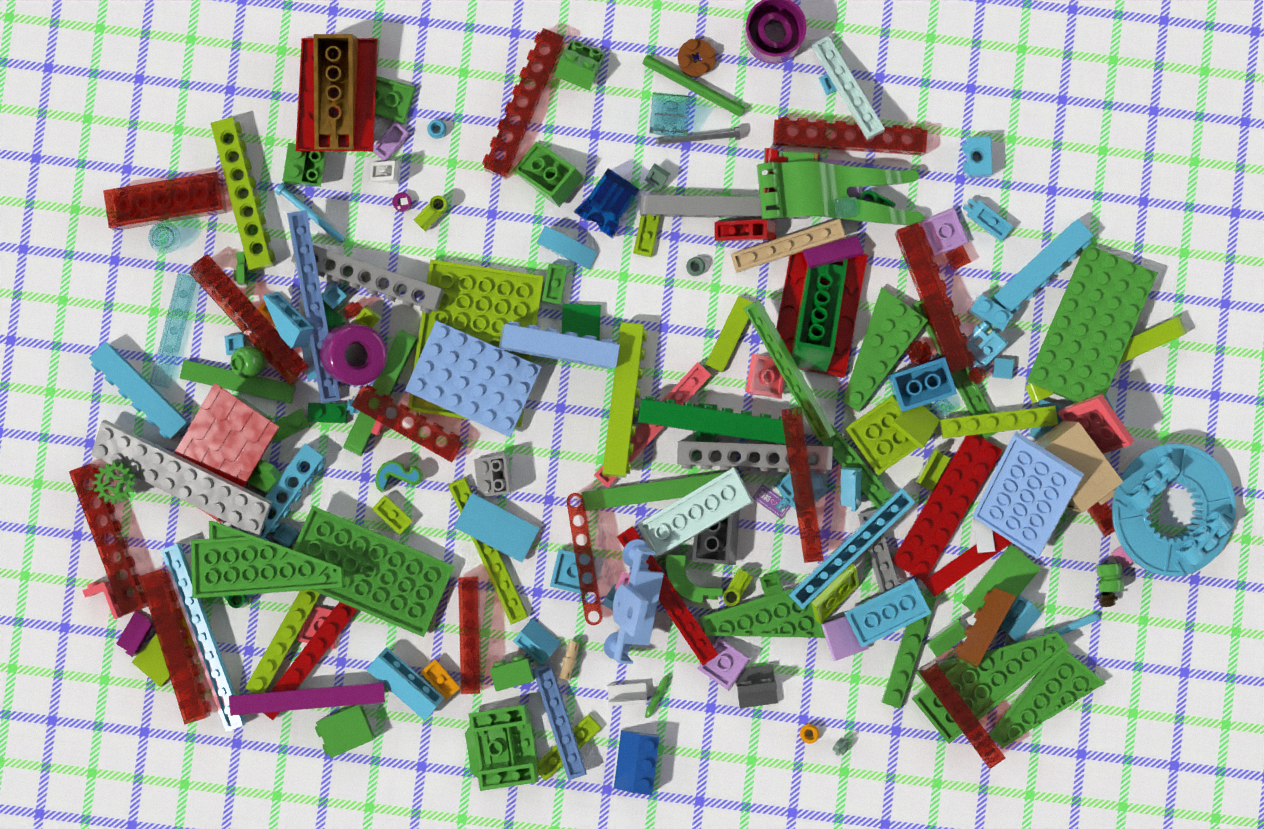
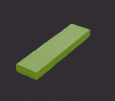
M738 296L705 365L723 373L749 319L744 307L753 302Z
M590 714L585 716L573 728L579 749L602 728ZM557 744L538 761L539 775L545 781L563 765Z

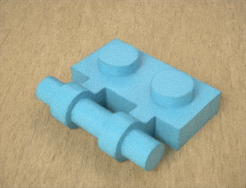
M985 320L980 325L978 324L969 336H966L958 346L962 352L967 348L971 351L967 358L980 370L1008 344L995 329L990 334L986 332L990 324ZM980 336L983 341L976 346L974 341Z

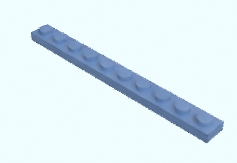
M307 210L287 213L305 317L314 327L309 340L321 403L340 400L338 383L327 374L320 358L321 345L328 334V327Z

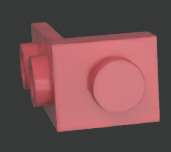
M98 581L88 584L87 589L82 590L85 598L104 592L114 619L122 617V606L116 601L114 596L116 594L115 588L109 581L100 584Z

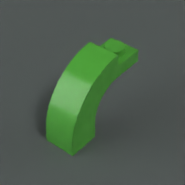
M666 554V572L669 581L680 595L698 603H703V595L707 596L706 599L718 600V596H722L723 588L700 587L689 581L685 572V555Z

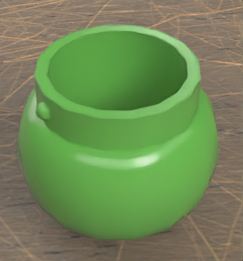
M243 346L236 349L231 356V368L241 378H252L258 375L259 372L264 370L266 365L265 355L258 348Z

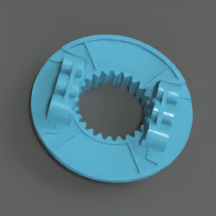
M1184 444L1160 445L1145 451L1135 458L1120 477L1123 483L1116 487L1112 503L1113 525L1122 548L1136 564L1149 572L1159 575L1184 576L1205 567L1217 557L1225 546L1236 519L1235 494L1225 470L1206 452ZM1169 482H1176L1177 484H1182L1183 488H1187V493H1192L1190 499L1195 500L1192 506L1196 510L1192 511V514L1195 516L1190 519L1192 525L1186 526L1188 531H1181L1182 535L1168 538L1161 536L1159 532H1154L1155 527L1150 526L1152 521L1147 520L1150 513L1146 512V509L1150 508V504L1156 495L1161 493Z

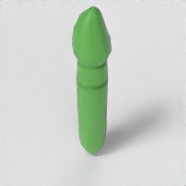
M668 675L664 676L646 708L645 718L653 715L655 707L669 682Z

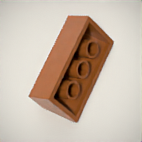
M996 588L992 592L987 591L983 599L986 602L983 609L978 608L974 615V618H976L974 625L969 624L964 633L967 635V638L964 642L960 641L955 649L958 652L956 656L958 659L977 669L1016 596Z

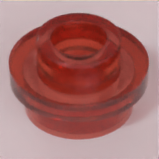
M976 366L969 371L968 380L974 384L982 382L987 376L984 367Z

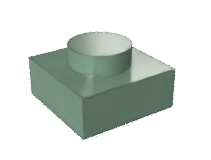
M654 163L645 181L661 190L671 173Z

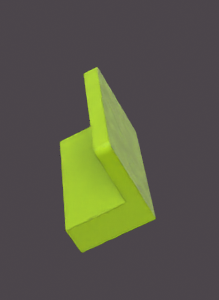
M932 449L914 483L932 492L950 458L940 453L938 449Z

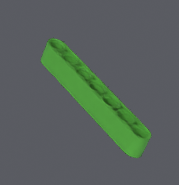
M401 329L398 331L387 353L386 366L380 376L375 379L345 441L344 449L360 457L363 455L373 435L371 430L378 415L382 416L418 337Z

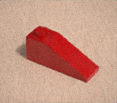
M776 221L715 222V241H762L776 239Z

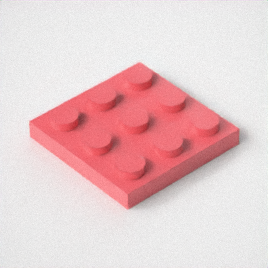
M1102 394L1066 406L1057 412L1063 421L1079 422L1102 454L1130 446L1135 441Z

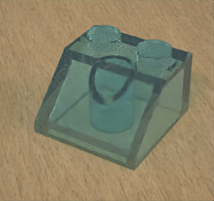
M653 93L649 133L674 135L677 137L687 136L691 96Z

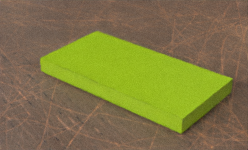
M181 605L132 661L135 666L159 687L166 683L196 648Z

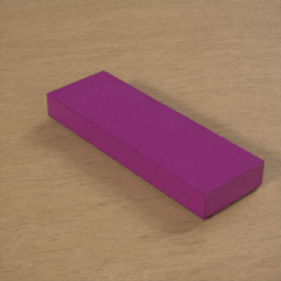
M857 236L803 250V255L809 269L861 256L864 253Z

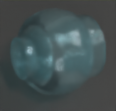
M159 222L149 230L148 242L157 253L169 254L179 247L181 234L172 223Z

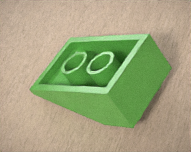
M537 141L513 168V172L558 207L565 202L584 179L574 166Z

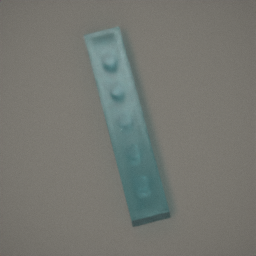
M181 273L177 275L149 384L170 388L198 280L197 277Z

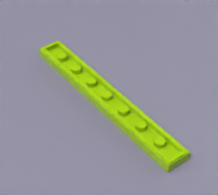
M466 477L448 484L460 514L472 493ZM471 537L510 624L512 625L529 617L500 552Z

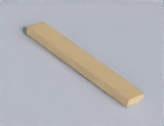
M837 219L732 253L731 257L736 273L803 252L805 249L846 238L841 219Z

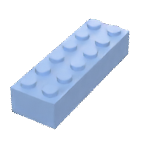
M509 321L508 324H504L502 327L499 349L606 369L616 368L620 345L615 344V340L604 339L597 341V337L589 335L581 338L577 337L578 334L573 332L559 334V330L547 328V330L543 331L539 330L540 327L535 325L521 327V323Z

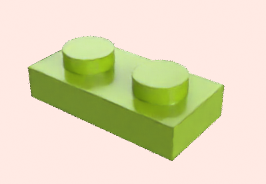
M386 495L372 508L399 535L413 522Z

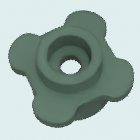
M841 737L832 750L836 752L837 756L840 754L844 755L850 747L848 745L850 741Z

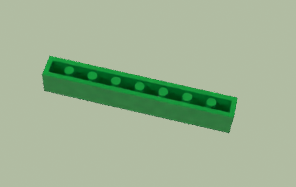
M651 396L641 399L638 423L783 445H791L795 422L790 421L791 418L779 416V420L772 419L771 415L760 413V417L752 416L750 411L741 410V414L733 413V409L722 408L719 411L714 410V406L703 405L702 408L695 407V403L684 402L683 405L676 404V400L670 399L659 402L656 397Z

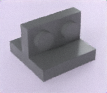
M773 665L745 668L736 680L739 707L747 708L778 703Z

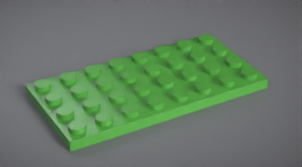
M1091 245L1083 249L1026 382L1075 403L1100 394L1105 398L1158 273Z
M313 505L293 548L295 551L344 568V588L313 591L422 637L426 634L455 567Z

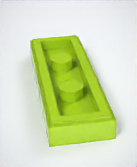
M651 214L641 216L633 254L652 258L660 216L654 217Z

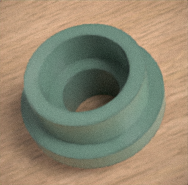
M699 257L689 259L686 264L687 272L692 276H700L705 270L704 261ZM698 264L699 269L693 270L692 265Z

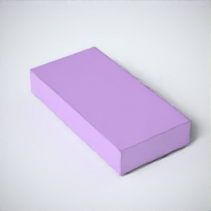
M395 121L374 145L373 152L383 161H388L410 133Z

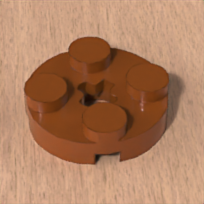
M689 39L680 47L677 59L680 69L684 74L689 77L698 78L711 72L715 65L716 57L714 48L707 41ZM700 54L702 60L694 63L691 56Z

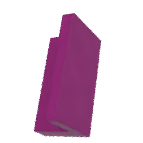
M138 611L134 612L116 644L127 650L125 653L131 657L137 656L156 622Z

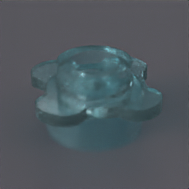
M946 397L938 402H934L932 409L937 411L939 418L944 419L949 412L955 410V406Z

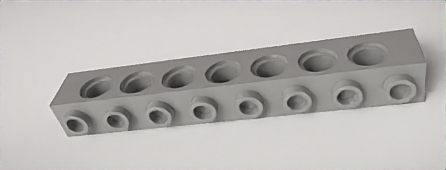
M313 245L314 254L318 257L316 262L318 276L324 277L325 274L332 276L331 280L342 284V281L349 282L350 287L360 289V286L367 288L366 292L377 296L378 293L385 295V299L394 302L396 299L402 300L403 305L411 308L414 305L421 307L420 311L429 314L432 311L438 312L445 292L443 289ZM293 254L291 262L296 264L295 256ZM335 261V268L329 271L328 264ZM352 267L353 274L347 277L346 270ZM370 273L371 280L364 283L363 277ZM388 279L389 286L386 289H382V281ZM405 285L407 292L404 295H400L399 288ZM419 292L425 293V298L422 301H417V294Z
M678 441L677 464L681 465L682 469H693V465H701L700 469L712 470V466H720V470H730L731 467H739V471H750L751 467L758 468V471L770 472V468H778L777 472H789V469H797V473H808V470H816L817 474H828V470H832L833 447ZM695 450L702 452V458L699 461L692 459V453ZM714 451H720L722 454V458L718 462H714L711 459V454ZM737 451L741 454L740 461H731L730 455L732 452ZM753 452L760 454V461L757 463H752L749 460V456ZM772 453H777L780 456V460L776 464L769 462L768 458ZM790 454H797L799 456L797 464L792 465L788 462ZM814 454L818 457L819 461L816 465L808 464L807 458L809 455Z

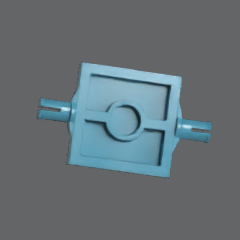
M793 469L775 485L783 498L775 505L778 508L777 510L781 512L782 509L789 505L799 515L802 514L829 490L822 481L821 476L823 474H817L815 470H808V473H797V469Z

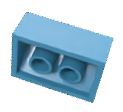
M945 357L888 376L893 395L902 412L957 394Z

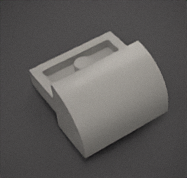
M509 455L474 459L479 497L513 493Z

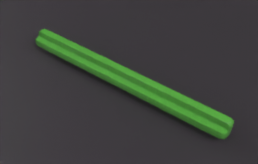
M645 56L642 64L739 117L743 115L745 111L744 106L652 56Z

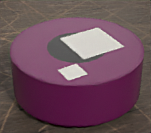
M400 192L393 197L392 204L397 211L406 212L411 208L412 200L408 194Z

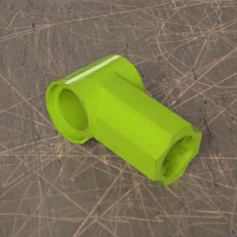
M439 195L432 197L430 203L417 215L414 221L426 232L442 214L448 211L449 204L447 200ZM442 200L444 203L443 208L436 210L435 203Z
M738 568L722 595L723 603L727 606L736 605L753 576ZM728 592H733L736 595L734 603H729L726 600Z

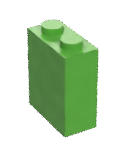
M362 704L354 705L317 721V726H315L317 735L319 737L322 736L324 744H322L324 752L330 758L373 741L376 738Z

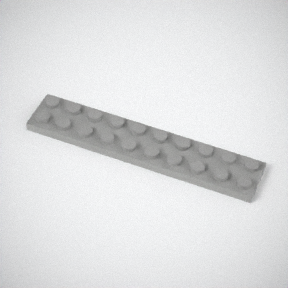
M107 420L101 421L91 452L92 456L110 465L113 462H117L118 467L121 463H124V469L131 468L129 474H135V477L256 537L262 534L273 503L272 501Z

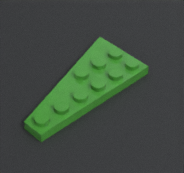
M881 287L843 399L844 403L858 413L928 322L927 319L883 287Z
M795 587L700 617L706 636L826 638L822 625L814 617L811 603L816 598L804 609H801L788 595Z
M1065 650L1033 677L988 732L987 736L1004 748L1029 730L1036 728L1045 720L1055 716L1080 698L1090 694L1093 690L1106 683Z

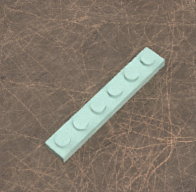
M826 36L812 43V49L866 139L869 140L883 133L885 128L830 37Z

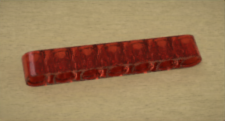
M572 493L567 498V508L584 616L588 624L597 625L603 620V610L586 502L581 494ZM575 496L581 499V504L578 507L571 505V499ZM578 515L584 518V523L581 526L574 524V518ZM581 534L587 537L585 545L577 543V537ZM584 553L590 556V562L586 565L580 562V556ZM587 572L593 575V581L590 584L583 581V576ZM588 592L596 594L595 602L589 603L586 600ZM591 611L598 612L599 620L597 622H592L589 619Z

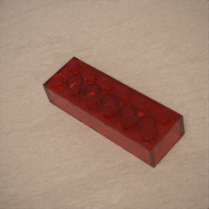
M218 172L103 190L108 226L114 231L227 213L222 175Z

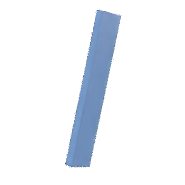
M552 663L535 668L533 672L568 781L587 775Z

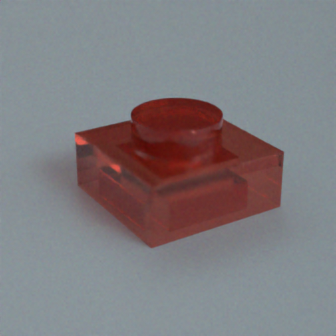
M963 245L945 253L953 271L971 263Z
M358 301L356 303L351 302L344 308L343 315L350 321L362 311L363 306Z

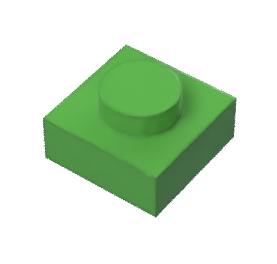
M778 572L759 578L765 596L783 592Z

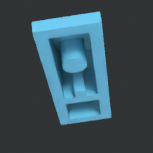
M279 292L264 294L263 299L280 337L291 348L305 346L314 327Z

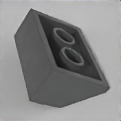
M740 510L694 537L692 562L736 565Z

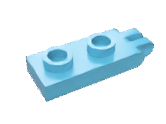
M969 199L967 202L972 208L966 204L963 206V209L968 212L966 216L999 242H1002L1013 226L980 200L975 202Z

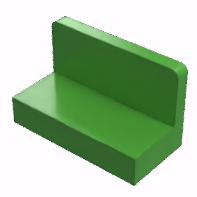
M260 460L247 484L268 494L282 475L274 465Z
M956 619L925 642L933 654L939 657L967 637V635L964 634L965 630L961 626V622Z

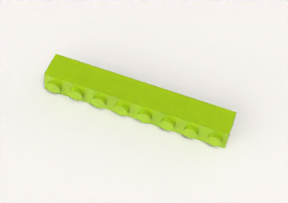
M621 322L618 341L620 347L614 374L602 471L603 476L626 478L627 474L631 473L632 463L628 462L629 455H633L634 443H631V436H635L636 424H633V419L638 416V405H635L636 398H640L641 387L638 386V379H642L643 368H640V362L645 358V349H642L643 341H647L648 330H644V324Z

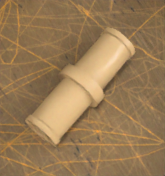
M569 640L566 655L562 658L564 662L558 678L571 681L574 665H577L576 658L581 646L580 643Z

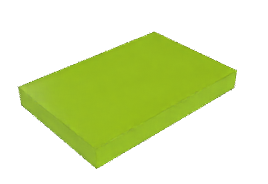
M852 563L811 603L815 620L819 624L859 586L857 569Z

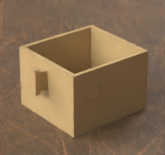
M1061 421L1035 441L1039 446L1084 473L1066 508L1067 510L1083 513L1097 502L1103 505L1114 496L1115 488L1123 483L1122 479L1079 422Z

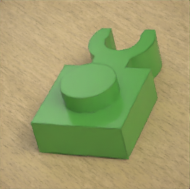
M244 251L237 252L236 270L233 272L234 281H237V284L240 286H248L246 257Z

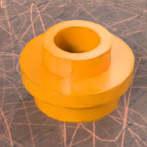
M806 724L800 730V737L805 743H814L819 738V730L813 724ZM811 730L813 735L807 737L806 731Z

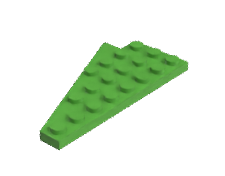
M209 521V539L191 540L192 598L194 599L344 588V568L215 521Z
M1055 631L987 650L977 669L960 659L919 669L915 673L924 682L926 687L914 695L912 700L948 744H950L1069 648V645Z

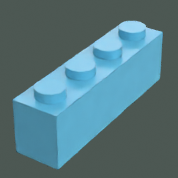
M387 647L367 669L373 677L380 682H384V686L394 693L424 720L430 716L445 698Z

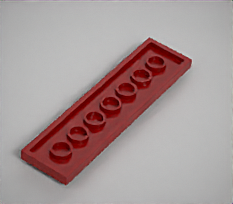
M978 435L964 437L893 556V564L925 582L1003 451L1002 449Z

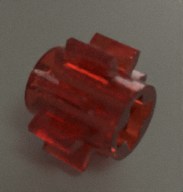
M921 341L913 342L907 351L911 362L915 363L917 361L918 364H925L929 361L930 355H932L929 344L927 342L922 344Z

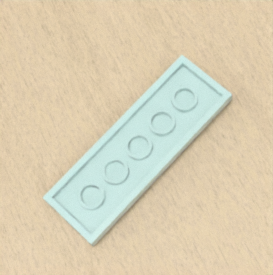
M732 468L637 525L649 549L655 552L654 558H659L754 501L737 469Z

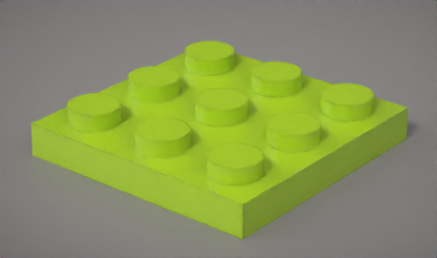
M890 396L844 428L877 476L918 448L917 445L892 426L901 411L893 396Z

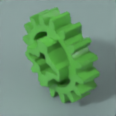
M113 462L112 466L106 463V469L98 468L101 473L94 474L98 480L93 481V484L98 486L94 491H100L99 498L105 497L104 502L111 500L112 504H116L117 499L120 503H123L124 497L131 498L129 492H135L132 485L137 484V482L132 481L135 474H129L131 468L124 469V463H121L118 467L117 462ZM115 470L121 471L124 475H123V476L117 475V473L115 472ZM114 480H121L118 481V483H116V486H108L111 483H113ZM125 483H127L126 489L123 490ZM106 490H111L115 496L108 494Z

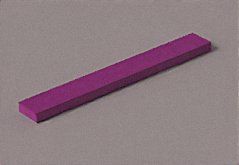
M384 682L228 696L230 716L386 702Z

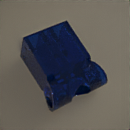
M608 168L588 199L581 203L574 210V213L585 221L597 222L600 231L613 239L620 221L640 194V189Z

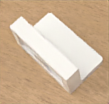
M646 682L607 685L609 706L647 704Z

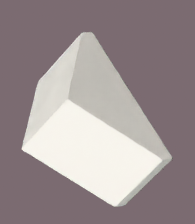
M398 161L372 162L370 181L399 184L400 163Z

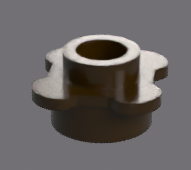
M1102 592L1096 596V599H1099L1100 606L1111 607L1116 604L1115 601L1118 600V597L1115 596L1114 592Z

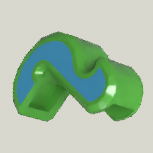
M391 460L383 463L375 476L377 489L382 493L385 492L391 476L412 485H418L423 481V472L420 468L410 466V471H408L401 462Z

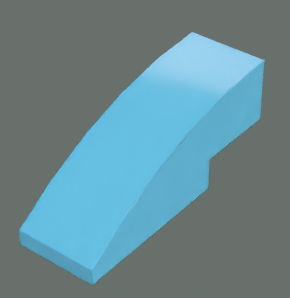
M544 226L537 241V245L586 269H590L597 255V252L547 226Z

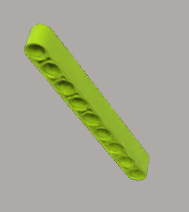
M1180 316L1131 337L1119 364L1187 334ZM1033 384L1025 386L1032 403L1054 394Z

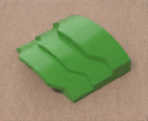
M527 704L468 714L470 726L465 732L470 772L478 778L480 791L539 782L536 741Z

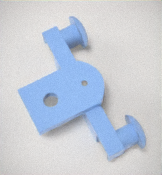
M639 539L628 542L623 549V560L628 566L632 567L629 585L621 584L613 600V619L620 626L619 632L610 634L604 642L605 654L618 663L633 664V661L627 655L632 644L649 646L664 575L663 572L648 570L646 560L649 555H655V552L649 549L646 542Z

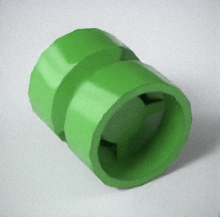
M1122 563L1096 565L1097 576L1101 577L1098 581L1099 592L1125 590L1124 580L1120 578V575L1123 574Z

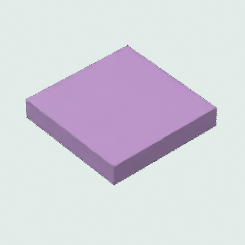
M955 208L934 215L919 223L933 258L969 243Z
M846 616L821 624L833 661L869 649L868 645L861 648Z
M718 637L713 647L719 655L704 665L700 664L697 669L730 691L751 658Z

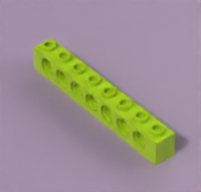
M233 117L211 122L248 269L251 272L273 267V261L276 258L273 249L270 250L268 243L271 242L269 232H265L263 224H266L264 214L260 213L259 210L261 200L254 191V188L257 187L256 181L249 172L252 166L249 158L245 156L244 151H247L245 141L241 140L240 133H242L240 122H236ZM229 135H233L234 141L227 144L226 138ZM235 153H238V160L236 162H231V156ZM238 172L244 173L241 180L235 179V175ZM243 190H248V196L241 199L240 193ZM248 208H253L252 216L245 217V211ZM257 226L258 233L253 236L250 235V229ZM257 245H262L263 251L259 254H255V247Z

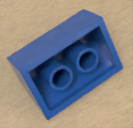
M621 730L614 782L615 789L652 795L659 735Z

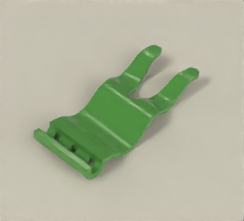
M815 161L771 162L756 165L762 219L820 216L894 225H912L923 221V215L920 212L905 211L878 203L849 197L847 194L848 187L898 185L915 182L919 178L916 170L853 167ZM772 170L773 174L762 175V171ZM774 188L775 192L764 193V189ZM776 205L777 210L766 211V206Z

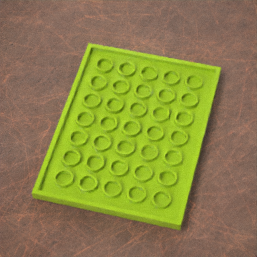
M430 259L427 284L441 288L445 292L438 312L432 311L429 314L422 311L414 369L436 321L499 348L502 327L504 324H508L509 321L521 323V327H527L528 325L537 326L544 276ZM507 351L529 362L532 361V355ZM410 393L407 411L467 419ZM524 409L520 415L516 427H522Z

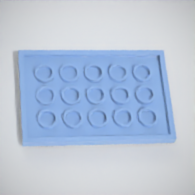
M436 321L405 391L511 437L542 367Z
M1016 431L972 517L1038 559L1080 484L1084 473Z

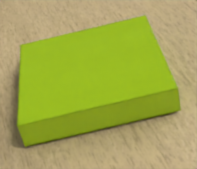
M922 405L904 412L900 411L892 426L922 449L927 444L940 419Z

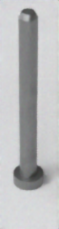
M739 126L734 127V130L657 137L656 144L735 137V140H740Z

